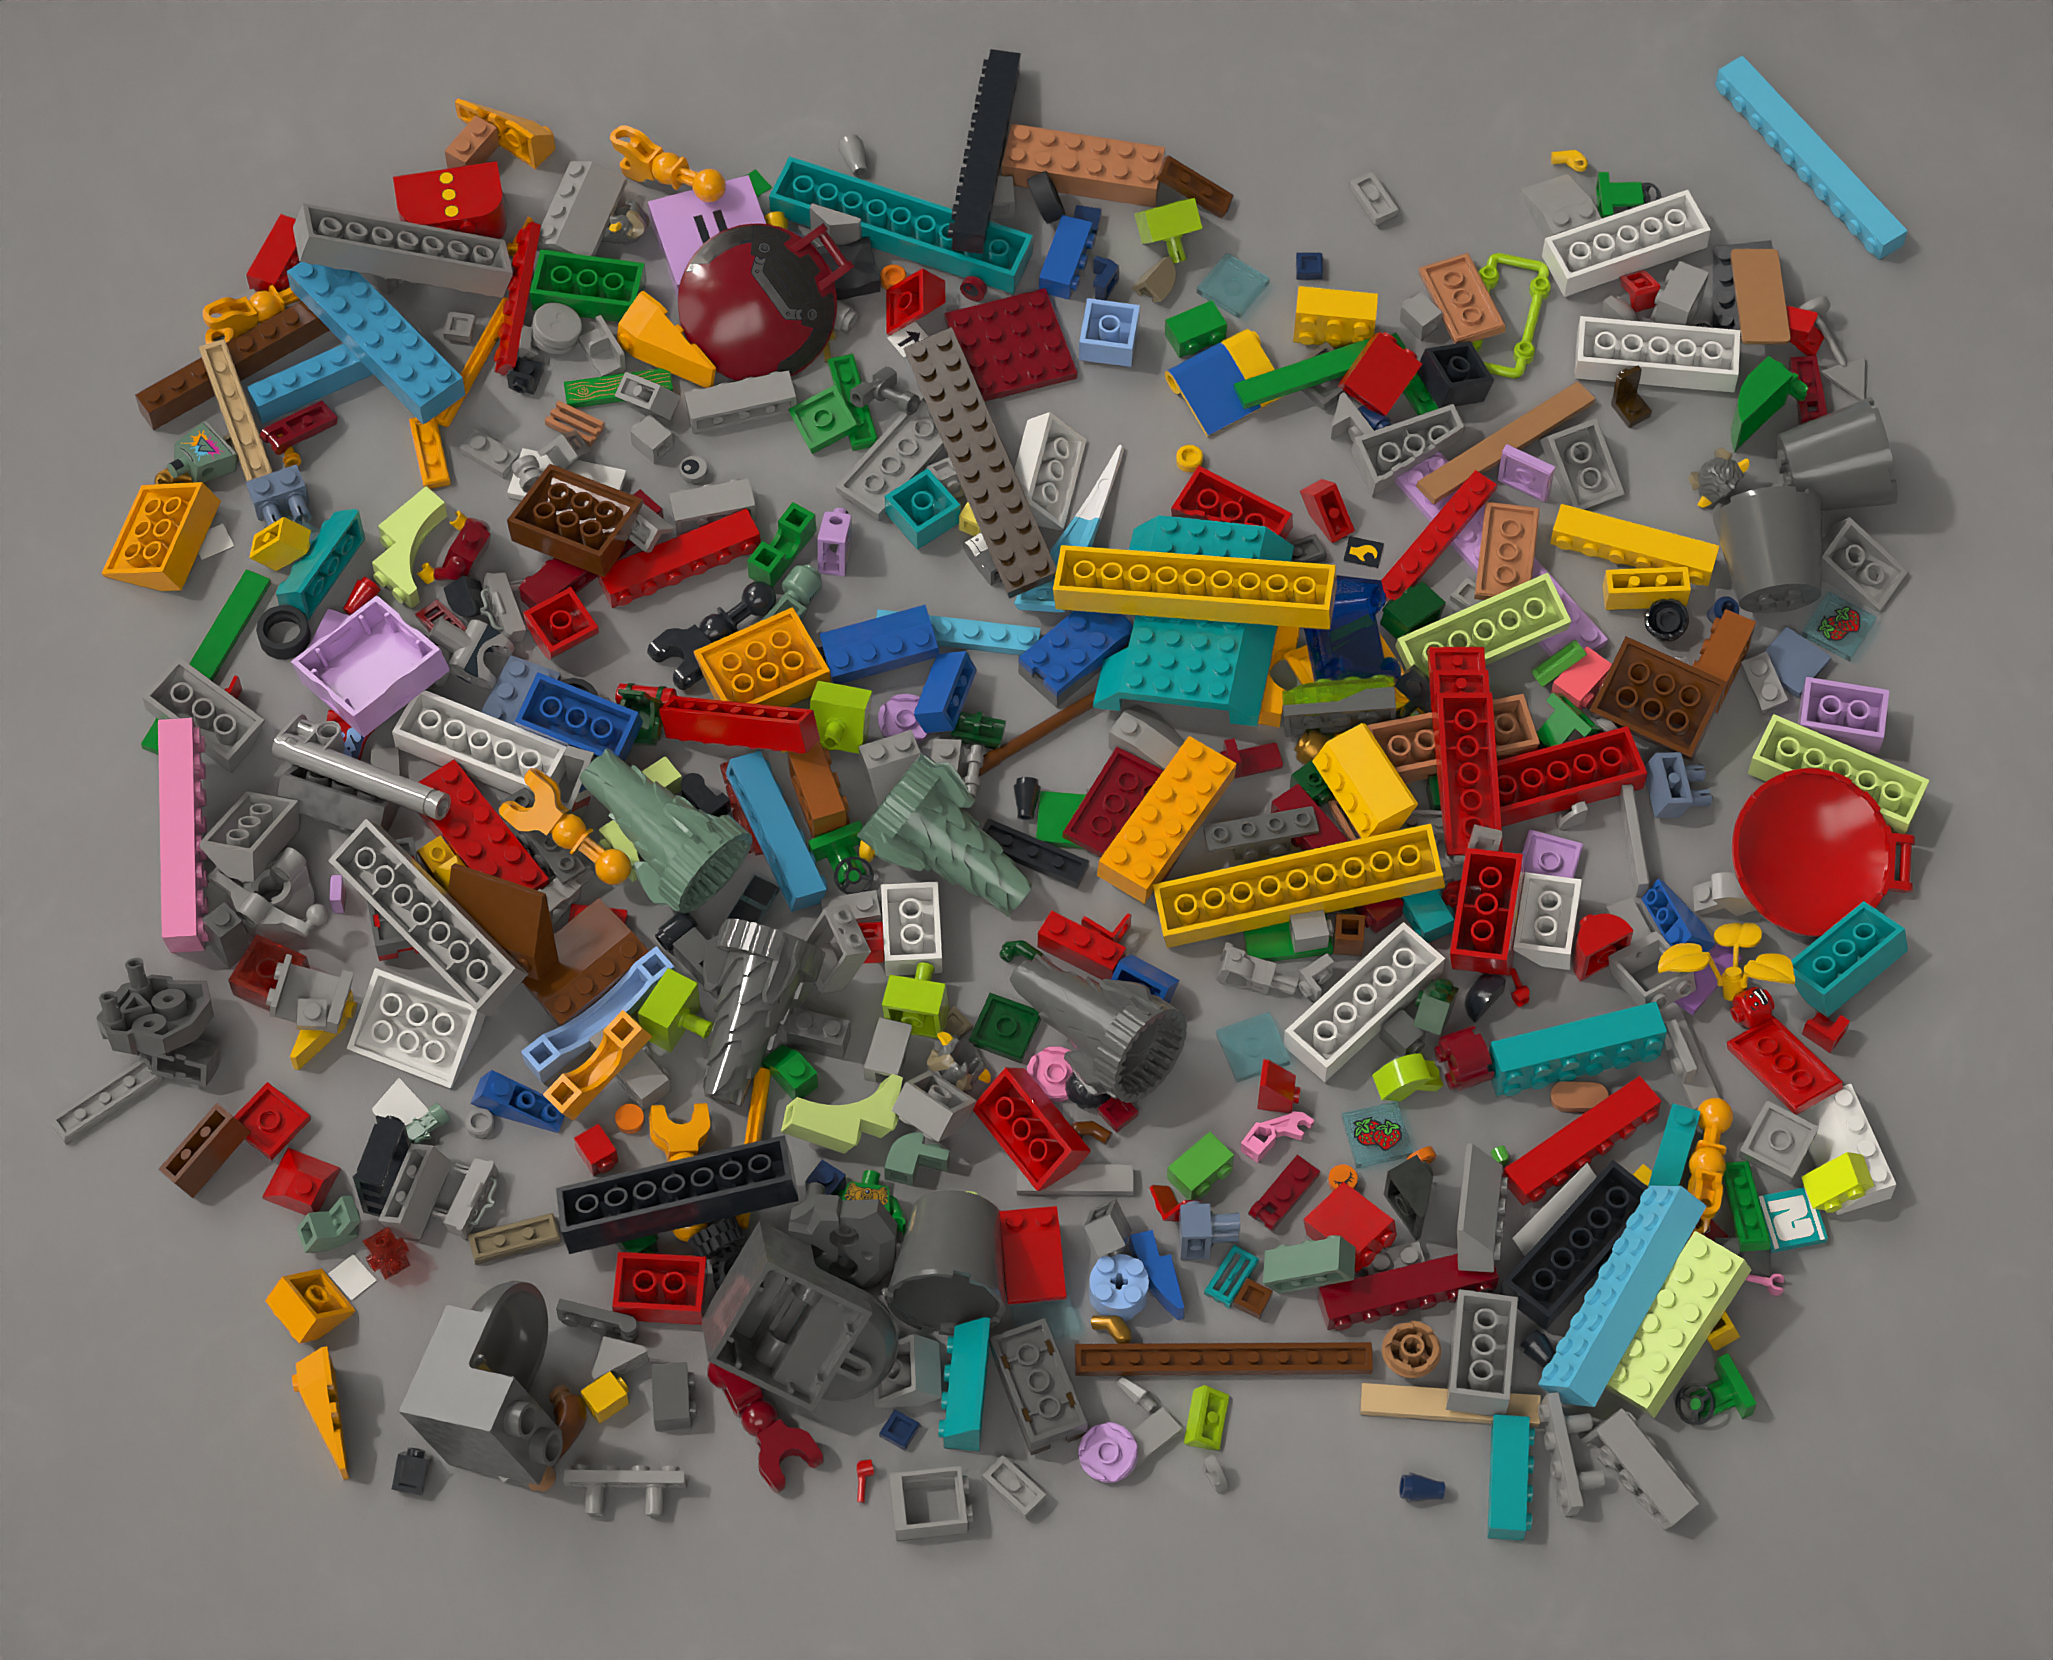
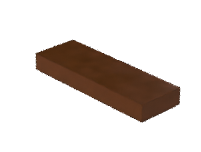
M1169 155L1164 158L1156 176L1157 180L1188 199L1195 198L1196 204L1221 219L1226 215L1234 196Z

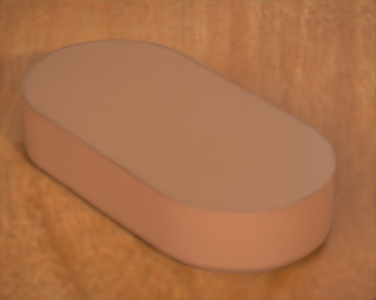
M1563 1081L1553 1086L1550 1102L1555 1109L1562 1112H1587L1609 1097L1607 1089L1600 1083Z

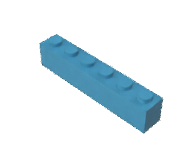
M342 344L248 386L247 390L251 405L261 423L264 424L373 375V373Z
M761 751L730 759L726 776L790 911L794 912L821 904L820 899L824 898L827 891L826 879L823 875L819 874L816 868L815 856L812 852L808 851L805 845L804 833L800 828H797L794 822L793 810L789 805H786L783 799L782 787L778 782H775L772 776L770 762L764 759Z

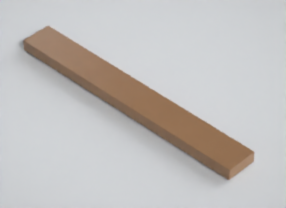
M1577 381L1417 481L1416 487L1434 505L1457 491L1475 470L1484 474L1501 462L1502 451L1506 444L1522 450L1592 406L1595 398Z

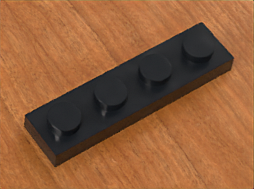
M988 818L982 828L985 833L999 843L1003 852L1014 862L1077 889L1090 866V861L992 819Z

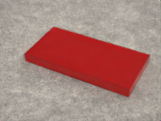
M1774 1016L1726 1042L1727 1049L1795 1115L1802 1113L1843 1089V1082Z

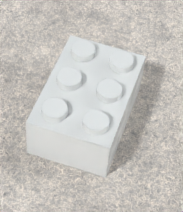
M938 882L882 884L885 975H915L917 964L921 962L933 965L935 967L933 974L942 973Z

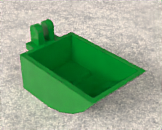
M1770 356L1747 376L1741 386L1731 425V442L1734 452L1786 404L1789 395L1798 401H1803L1806 398L1808 386L1798 379L1799 375L1795 372L1792 374L1781 362L1775 361Z

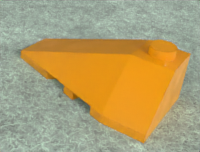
M459 98L455 101L456 113L459 119L468 124L476 115L497 127L499 145L534 169L556 150L554 134L546 126H541L535 121Z
M645 291L640 292L618 323L616 341L621 349L627 351L634 358L670 371V373L705 388L714 387L716 367L696 344L690 345L682 334L684 331L679 324L674 326L666 317L668 311L662 304Z
M328 1346L321 1347L296 1363L297 1374L292 1375L294 1392H300L302 1401L344 1480L349 1479L336 1373Z

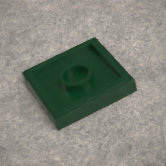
M989 993L969 1037V1043H972L974 1047L1022 1064L1041 1018L1039 1013L1032 1007Z

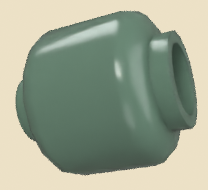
M807 564L795 566L782 582L784 593H787L801 605H809L822 589L820 573L814 567Z

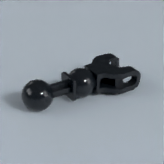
M752 582L743 590L741 602L727 613L721 607H718V614L712 613L704 617L700 622L699 628L694 624L688 629L672 628L665 630L648 645L647 654L655 662H662L671 657L683 659L682 664L673 673V683L678 689L686 690L704 677L695 658L694 651L738 632L736 625L751 614L754 616L768 614L776 604V593L772 586L766 582Z

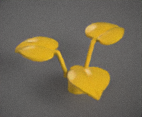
M1736 922L1728 923L1715 930V942L1721 946H1734L1733 967L1726 968L1722 976L1710 953L1702 952V947L1694 943H1680L1671 946L1662 954L1658 964V973L1666 971L1696 972L1704 969L1709 964L1717 979V986H1722L1723 998L1728 1001H1732L1736 994L1747 988L1749 977L1795 985L1792 961L1782 954L1768 953L1759 955L1756 961H1748V964L1744 966V973L1738 967L1739 946L1752 948L1758 945L1762 939L1761 928L1755 923L1749 922L1743 924Z

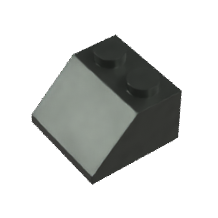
M1418 1155L1387 1171L1384 1189L1385 1198L1415 1240L1421 1238L1434 1176L1429 1164L1425 1161L1422 1162Z

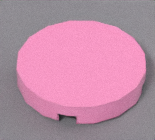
M1063 1047L1044 1048L1043 1051L1038 1054L1036 1053L1031 1058L1027 1066L1028 1073L1052 1102H1062L1069 1099L1065 1091V1083L1073 1070L1064 1060L1066 1052L1071 1050Z

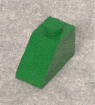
M782 1044L763 1058L761 1065L771 1071V1076L792 1100L797 1097L803 1099L818 1088L816 1070L798 1051Z

